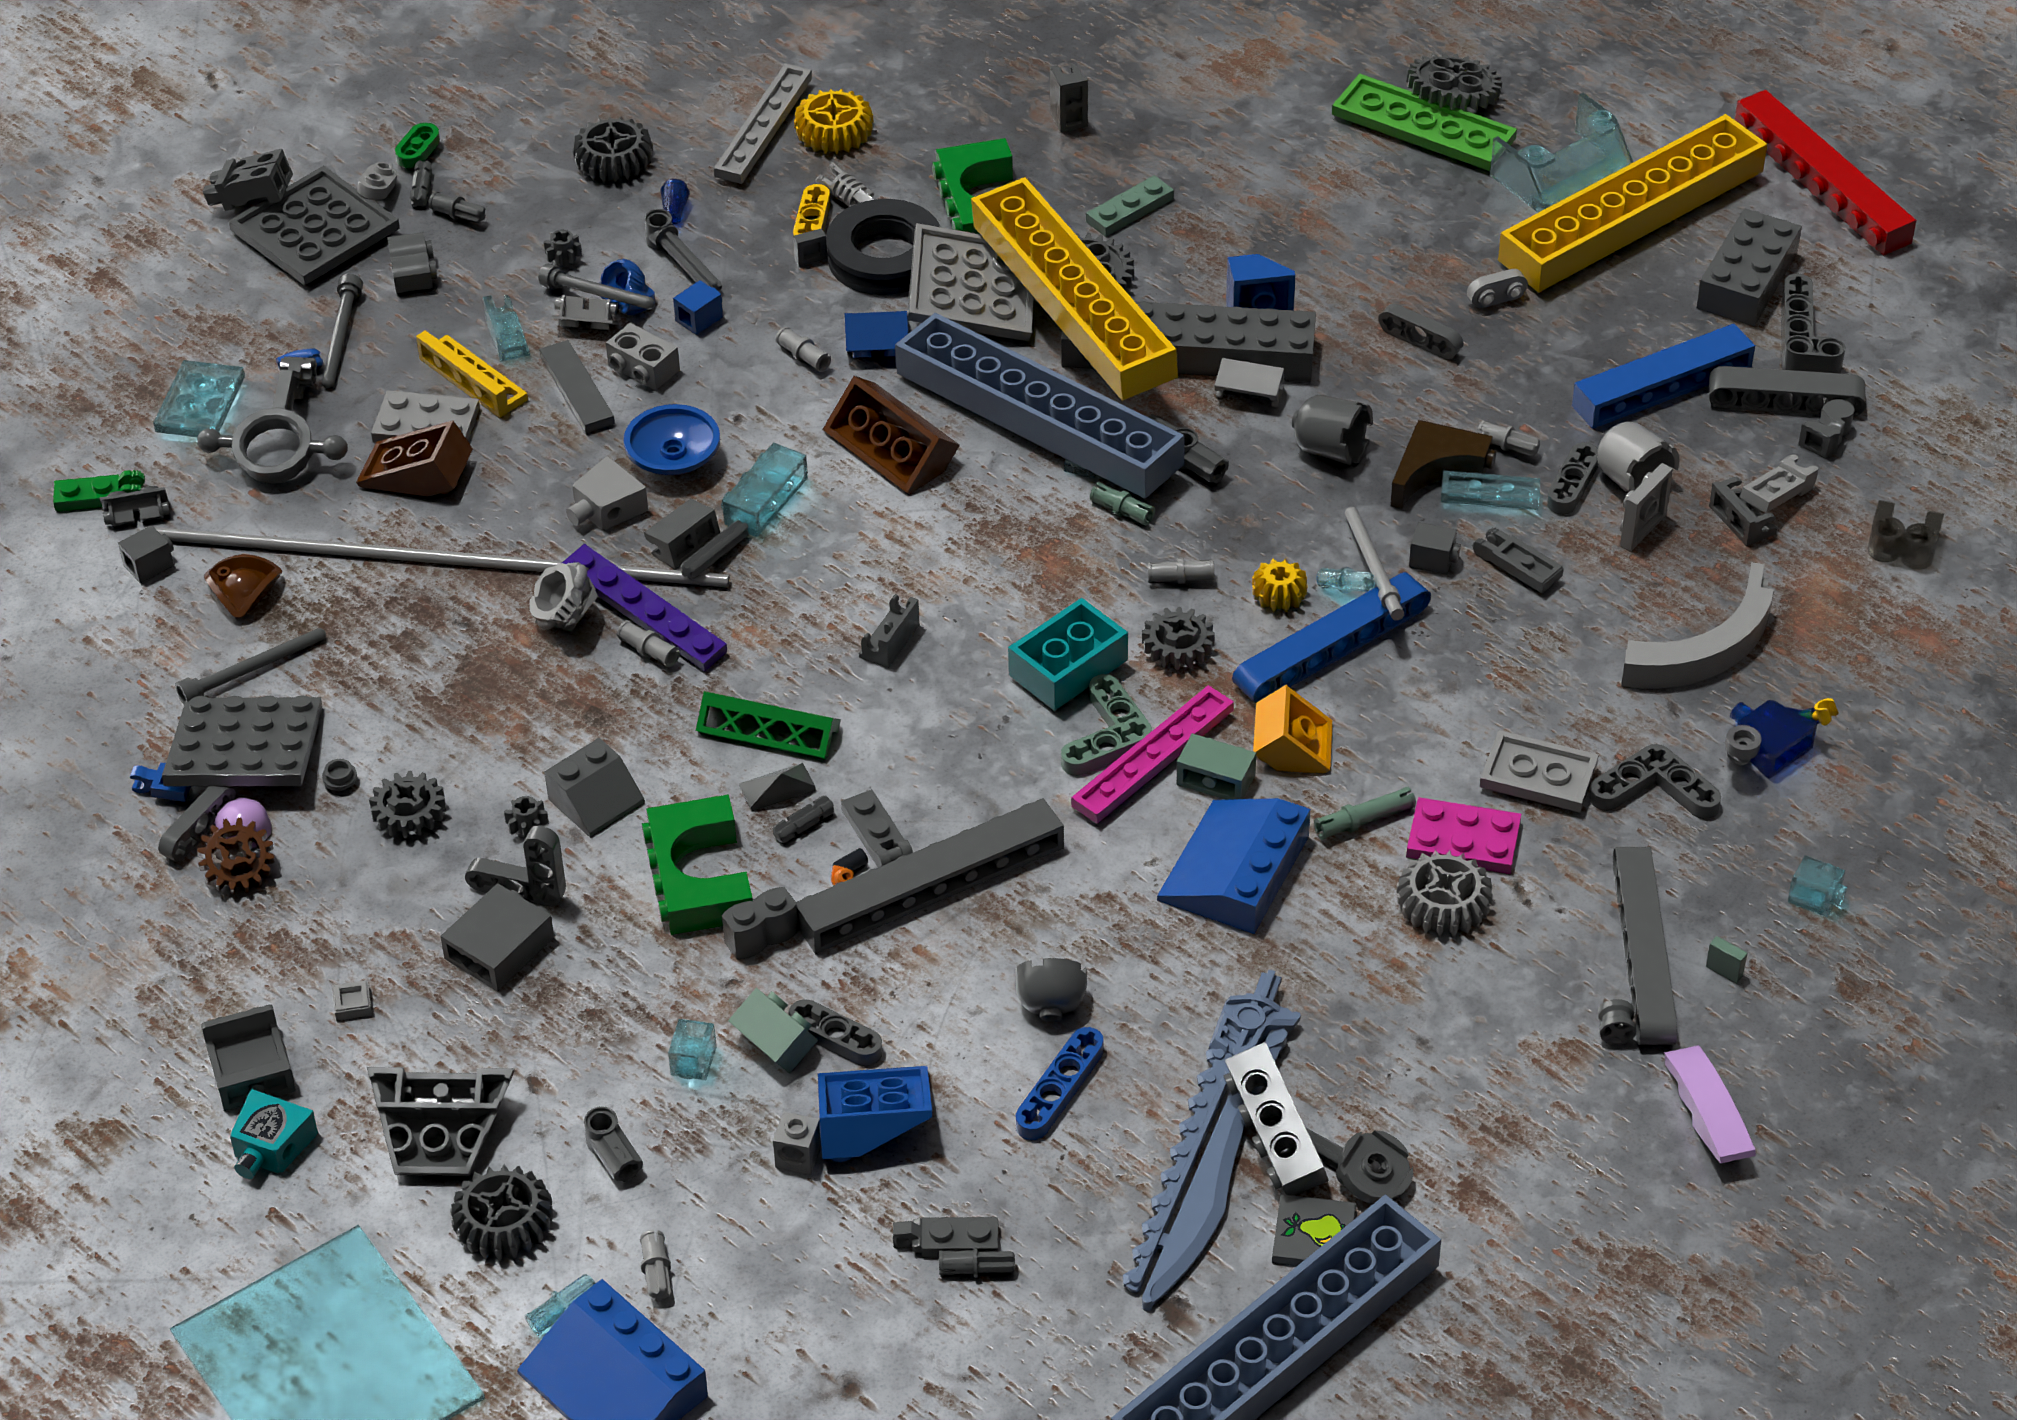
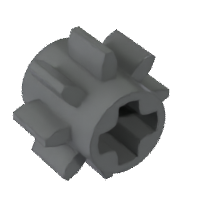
M556 230L551 233L550 241L546 240L543 242L547 261H553L557 266L569 267L575 263V256H582L579 236H573L568 230Z
M522 796L512 800V810L504 811L505 822L509 826V833L511 835L516 833L526 839L532 827L549 824L548 813L544 810L543 801H536L530 796Z

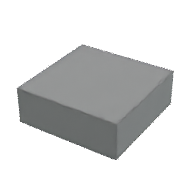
M368 980L332 985L336 1021L372 1015Z

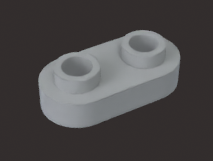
M376 162L374 165H370L359 178L357 192L368 199H384L395 187L398 173L391 164Z
M1518 269L1497 272L1474 280L1467 289V297L1477 308L1489 307L1520 298L1527 289L1528 281Z

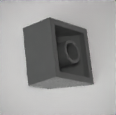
M597 738L544 771L548 800L589 837L594 836L645 803L642 793L620 755L601 738Z

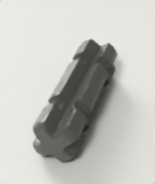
M418 161L415 164L410 194L411 205L415 208L417 206L424 207L427 204L430 177L432 175L431 163L429 161Z
M821 796L813 801V806L808 804L787 817V822L785 820L780 821L772 828L775 839L780 843H786L794 838V833L799 835L820 822V817L821 819L828 817L834 812L833 802L827 796Z

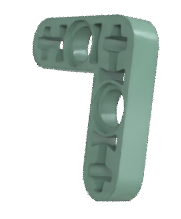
M1107 674L1097 675L1089 683V699L1109 727L1064 745L1061 749V767L1067 774L1079 776L1115 762L1152 731L1148 720L1114 676ZM1106 692H1110V699H1109V700H1108V695L1106 694ZM1124 709L1129 714L1119 717L1113 715L1112 711ZM1101 743H1111L1115 748L1105 751L1099 749L1098 745Z

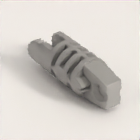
M834 162L828 166L832 174L836 176L833 182L821 174L815 179V182L828 187L830 193L848 207L864 201L874 200L872 198L874 193Z

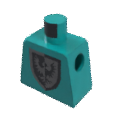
M251 1089L230 1136L234 1155L239 1159L234 1166L235 1171L245 1179L254 1178L260 1167L276 1173L283 1172L318 1134L313 1110Z

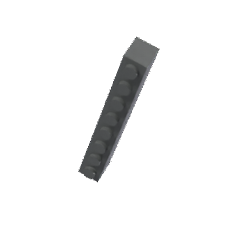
M1044 798L1025 804L1016 810L994 817L971 829L963 830L952 837L932 843L928 847L914 853L901 856L895 861L870 869L857 877L845 882H839L819 893L804 897L796 902L799 931L815 954L1064 849V825Z

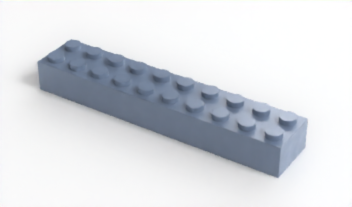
M937 313L931 315L895 344L897 374L1143 498H1147L1184 465L1183 434Z
M1385 1194L1111 1417V1420H1255L1439 1267L1442 1239Z

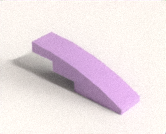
M1698 1045L1664 1052L1665 1066L1678 1082L1679 1097L1692 1113L1693 1128L1719 1163L1756 1156L1755 1147L1726 1086L1701 1047Z

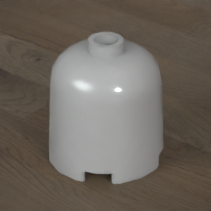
M1623 422L1613 426L1601 439L1597 449V460L1601 470L1626 493L1631 490L1635 491L1641 485L1645 475L1648 472L1652 473L1661 463L1674 468L1676 471L1679 468L1680 456L1677 449L1636 422Z

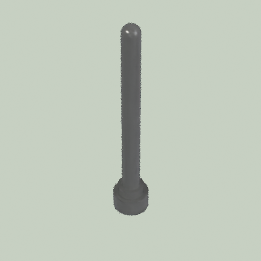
M545 264L539 272L538 280L540 285L548 289L556 290L564 286L645 309H652L655 305L652 297L567 275L557 265Z
M345 274L339 278L337 292L341 301L322 378V385L325 388H331L335 383L352 304L362 293L363 281L354 274Z
M317 628L200 680L197 678L191 680L188 677L175 683L178 697L184 705L185 701L188 702L197 696H204L206 691L323 641L326 638V632L322 628Z

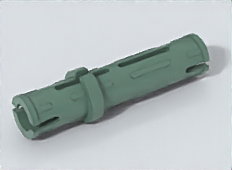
M1404 787L1398 791L1355 806L1347 804L1342 806L1338 812L1321 818H1315V832L1317 834L1322 831L1318 837L1324 840L1327 837L1344 831L1349 833L1358 831L1359 826L1415 808L1414 793L1407 795V793L1411 792V788Z

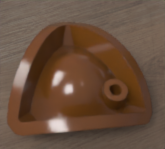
M241 554L227 557L216 563L204 574V579L232 616L243 617L251 612L266 596L283 571L279 566L265 558Z

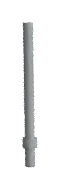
M1349 507L1345 511V516L1379 589L1378 597L1384 608L1388 609L1393 620H1400L1404 616V611L1400 605V594L1397 588L1391 585L1357 509Z

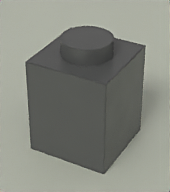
M1418 522L1411 541L1409 567L1447 575L1451 563H1457L1460 555L1461 544L1456 543L1457 529Z
M152 525L118 542L123 566L139 583L174 566L171 555L174 547L171 540L166 534L161 535Z

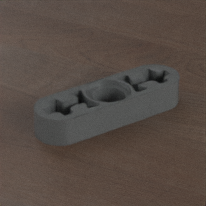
M1399 304L1388 305L1378 317L1379 324L1386 333L1441 358L1452 359L1463 348V339L1456 330ZM1415 326L1420 327L1425 332L1426 337L1422 336Z
M1582 442L1574 445L1548 491L1547 506L1552 512L1565 515L1576 509L1599 465L1597 460L1598 447L1594 444ZM1585 457L1583 465L1580 464L1579 461ZM1575 475L1579 476L1581 480L1570 481L1565 477ZM1564 492L1568 493V497L1561 499Z
M209 786L164 832L158 846L159 853L175 862L182 861L201 842L202 835L206 836L211 831L210 826H216L214 822L217 813L228 802L236 799L235 790L229 786Z
M803 999L796 1001L789 1008L788 1014L790 1016L797 1012L812 1025L808 1032L818 1040L815 1044L861 1066L874 1065L881 1059L883 1054L882 1039L876 1031L812 1000ZM835 1027L845 1031L842 1036L837 1038L826 1035L829 1029Z

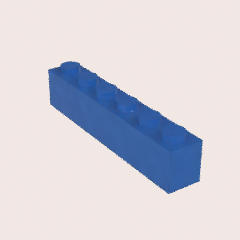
M1735 324L1716 329L1710 333L1689 339L1683 343L1575 382L1572 407L1592 429L1708 386L1709 374L1714 368L1720 366L1752 368L1755 345Z

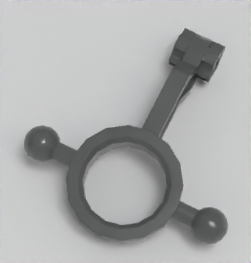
M286 356L281 358L280 374L272 408L262 409L249 415L237 426L233 436L221 435L216 429L207 428L202 430L197 437V444L203 452L213 453L219 450L220 447L232 448L233 455L239 466L256 481L267 484L283 483L296 477L306 468L309 459L314 453H324L328 459L340 460L346 455L348 444L341 436L337 435L330 436L325 441L311 440V431L304 418L292 411L294 400H303L305 386H312L316 382V359ZM286 429L299 436L300 445L297 452L288 461L279 465L263 466L254 463L247 457V448L250 442L256 436L268 430Z

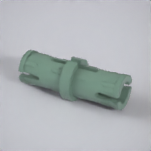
M1097 482L1096 487L1093 486L1091 490L1090 501L1113 510V514L1119 517L1124 515L1147 526L1155 514V507L1132 498V495L1126 491L1119 492L1100 482Z

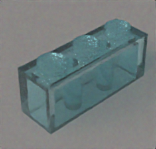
M773 442L765 452L758 456L756 463L751 469L742 474L739 482L731 492H727L724 495L721 503L724 524L729 526L736 520H740L742 523L746 522L749 526L747 528L749 534L758 537L808 479L806 455Z

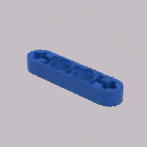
M1083 1027L1077 1029L1071 1035L1016 1112V1131L1019 1136L1027 1140H1038L1048 1133L1102 1058L1104 1040L1100 1031L1091 1027ZM1081 1045H1082V1046H1087V1047L1084 1049V1051H1083V1057L1080 1056V1055H1081ZM1071 1065L1078 1068L1079 1072L1075 1075L1067 1076L1060 1073L1059 1070L1064 1066ZM1046 1091H1056L1061 1095L1055 1101H1046L1041 1097ZM1037 1109L1040 1111L1038 1114L1039 1122L1033 1121L1037 1115Z

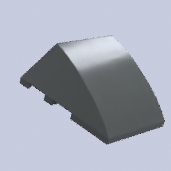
M367 1067L394 1174L470 1176L515 1072L514 1068H477V1073L405 1072L403 1067Z

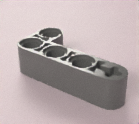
M1799 273L1787 276L1784 282L1781 301L1782 370L1841 374L1846 349L1845 344L1837 338L1814 336L1812 280L1808 276Z

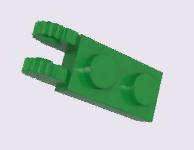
M127 470L123 471L120 475L54 481L53 495L55 511L102 508L100 497H106L108 494L116 491L126 493L140 491L143 488L141 486L145 484V476L141 471Z

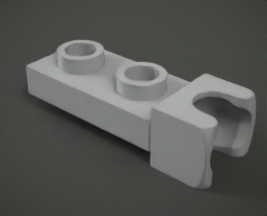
M1792 454L1781 460L1778 467L1745 485L1742 488L1740 498L1751 504L1754 509L1767 513L1797 494L1802 496L1811 491L1817 479L1818 467L1814 465L1807 468L1799 467L1795 464L1798 461V456Z

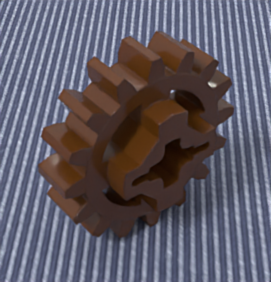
M241 817L237 818L235 825H230L227 818L223 819V828L220 830L214 825L210 826L212 836L202 835L201 842L205 847L197 848L198 857L203 859L198 862L199 870L207 871L205 881L209 883L216 879V890L220 891L227 885L229 886L230 894H235L236 888L242 886L245 893H248L249 884L252 882L260 887L262 885L260 875L270 876L271 868L266 864L275 863L274 854L268 853L274 847L272 841H265L267 831L262 829L256 832V822L253 820L247 827L243 826ZM253 842L260 851L259 858L256 857V853L250 851ZM238 852H242V857L236 856L234 860L230 859V855L235 856ZM213 854L222 861L219 870L213 863Z

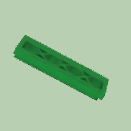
M704 691L695 731L827 758L832 732H839L841 719ZM710 706L721 708L729 721L718 728L706 726ZM729 710L740 713L733 717ZM747 714L753 715L760 725V728L750 735L743 734L736 723ZM761 717L772 720L765 724ZM779 721L786 722L793 733L782 742L776 741L769 731V728ZM794 724L802 725L804 727L797 731ZM732 725L735 732L727 731L725 729ZM811 728L824 730L820 750L808 748L801 735ZM764 732L768 739L757 736ZM797 739L800 746L789 743Z

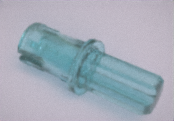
M1324 567L1318 571L1316 577L1317 584L1322 589H1338L1341 593L1346 594L1352 591L1369 592L1370 589H1374L1376 586L1372 573L1354 571L1349 567H1344L1340 570Z
M583 1274L560 1292L555 1290L551 1292L550 1299L524 1316L530 1328L535 1327L534 1333L538 1336L541 1335L543 1331L559 1319L572 1301L596 1284L591 1276Z

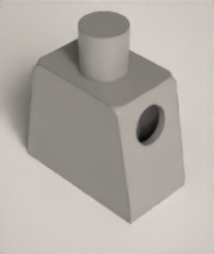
M607 456L573 484L574 505L566 509L567 516L574 525L577 526L589 519L600 529L606 530L648 511L646 487Z

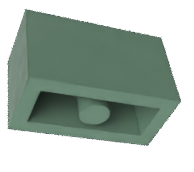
M1192 733L1177 760L1176 785L1225 800L1244 799L1255 777L1256 752Z
M756 987L728 1021L790 1074L818 1040L808 1032L812 1025L800 1014L795 1012L790 1016L784 1011L788 1004L773 991L766 996Z

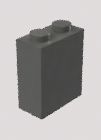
M497 883L440 937L444 959L494 990L499 991L554 939L552 917L545 908L533 905L525 900L517 891L508 890Z

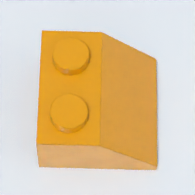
M1285 685L1256 703L1253 752H1256L1258 759L1267 763L1276 771L1327 773L1331 767L1333 720Z

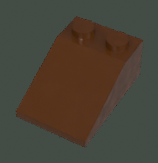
M454 420L377 441L356 483L359 487L426 497L439 493L447 494L457 486L459 477L467 465L473 448Z

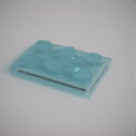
M183 360L153 422L155 432L198 437L199 433L207 428H213L220 432L245 378L244 368Z

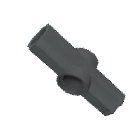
M1154 414L1148 416V418L1184 435V465L1179 470H1191L1214 484L1223 479L1225 472L1228 470L1229 461L1198 442V434L1193 429L1177 428Z

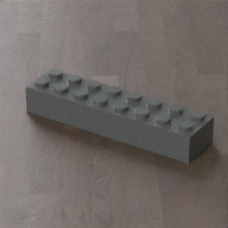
M1135 301L1176 348L1178 374L1217 376L1222 358L1284 368V380L1311 382L1316 312ZM1062 331L1061 366L1095 369Z

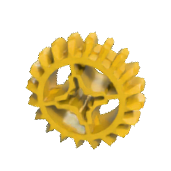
M830 88L829 92L819 90L817 95L809 94L808 99L801 100L800 106L796 107L794 128L796 129L799 141L804 142L805 147H812L814 152L823 150L825 154L829 151H835L838 154V151L844 150L849 153L851 147L857 149L860 143L867 142V137L871 136L874 120L869 102L864 101L862 95L855 96L854 91L845 93L843 88L839 91H833Z

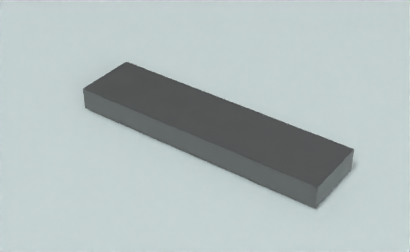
M569 340L539 349L542 361L585 433L615 424L613 413Z

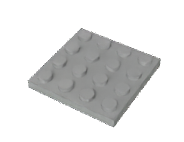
M916 223L907 320L923 323L931 315L937 313L977 333L1029 341L1032 333L1034 297L981 234Z

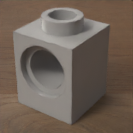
M783 1112L773 1138L775 1168L812 1174L821 1149L820 1120L818 1118Z

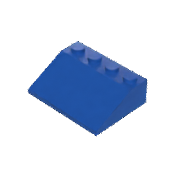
M1279 798L1213 800L1159 891L1157 901L1255 934L1309 838L1311 809Z
M603 1279L572 1301L517 1369L518 1374L568 1420H680L708 1397L705 1369Z

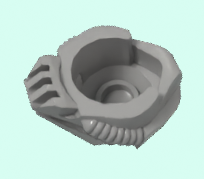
M577 562L559 563L554 567L544 570L535 583V596L531 597L529 603L530 612L535 618V623L541 629L549 630L553 627L573 631L598 597L593 583L587 577V570L589 568Z

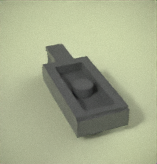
M922 1217V1219L917 1218L913 1219V1221L894 1222L893 1247L912 1248L913 1252L922 1253V1257H939V1251H972L974 1247H978V1252H998V1217Z

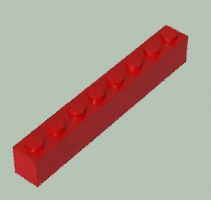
M1765 89L1737 101L1734 120L1766 142V153L1847 223L1851 229L1863 237L1869 245L1873 246L1884 256L1912 244L1917 220Z

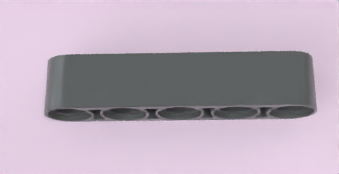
M1731 366L1714 368L1709 374V401L1717 408L1821 415L1822 408L1827 402L1841 399L1853 405V417L1862 414L1866 409L1865 381L1858 375Z

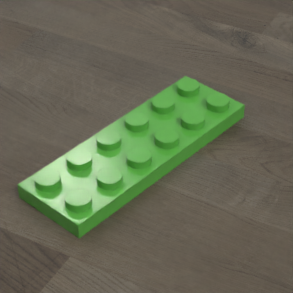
M1360 73L1332 105V115L1488 171L1494 167L1517 138L1516 128L1468 111H1463L1459 108L1451 110L1448 105L1440 108L1437 102L1429 104L1428 98L1419 99V94H1413L1411 91Z

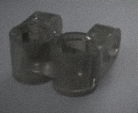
M1879 500L1868 543L1869 555L1874 560L1887 563L1895 561L1900 557L1902 563L1912 569L1921 570L1931 566L1942 528L1944 513L1928 510L1924 524H1912L1905 529L1904 524L1899 519L1893 517L1895 503Z

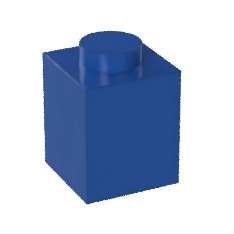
M701 280L673 298L675 321L695 335L723 318L721 293Z

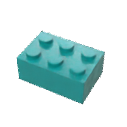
M1081 597L1008 647L1009 676L1055 711L1087 689L1093 677L1109 674L1128 660V632Z

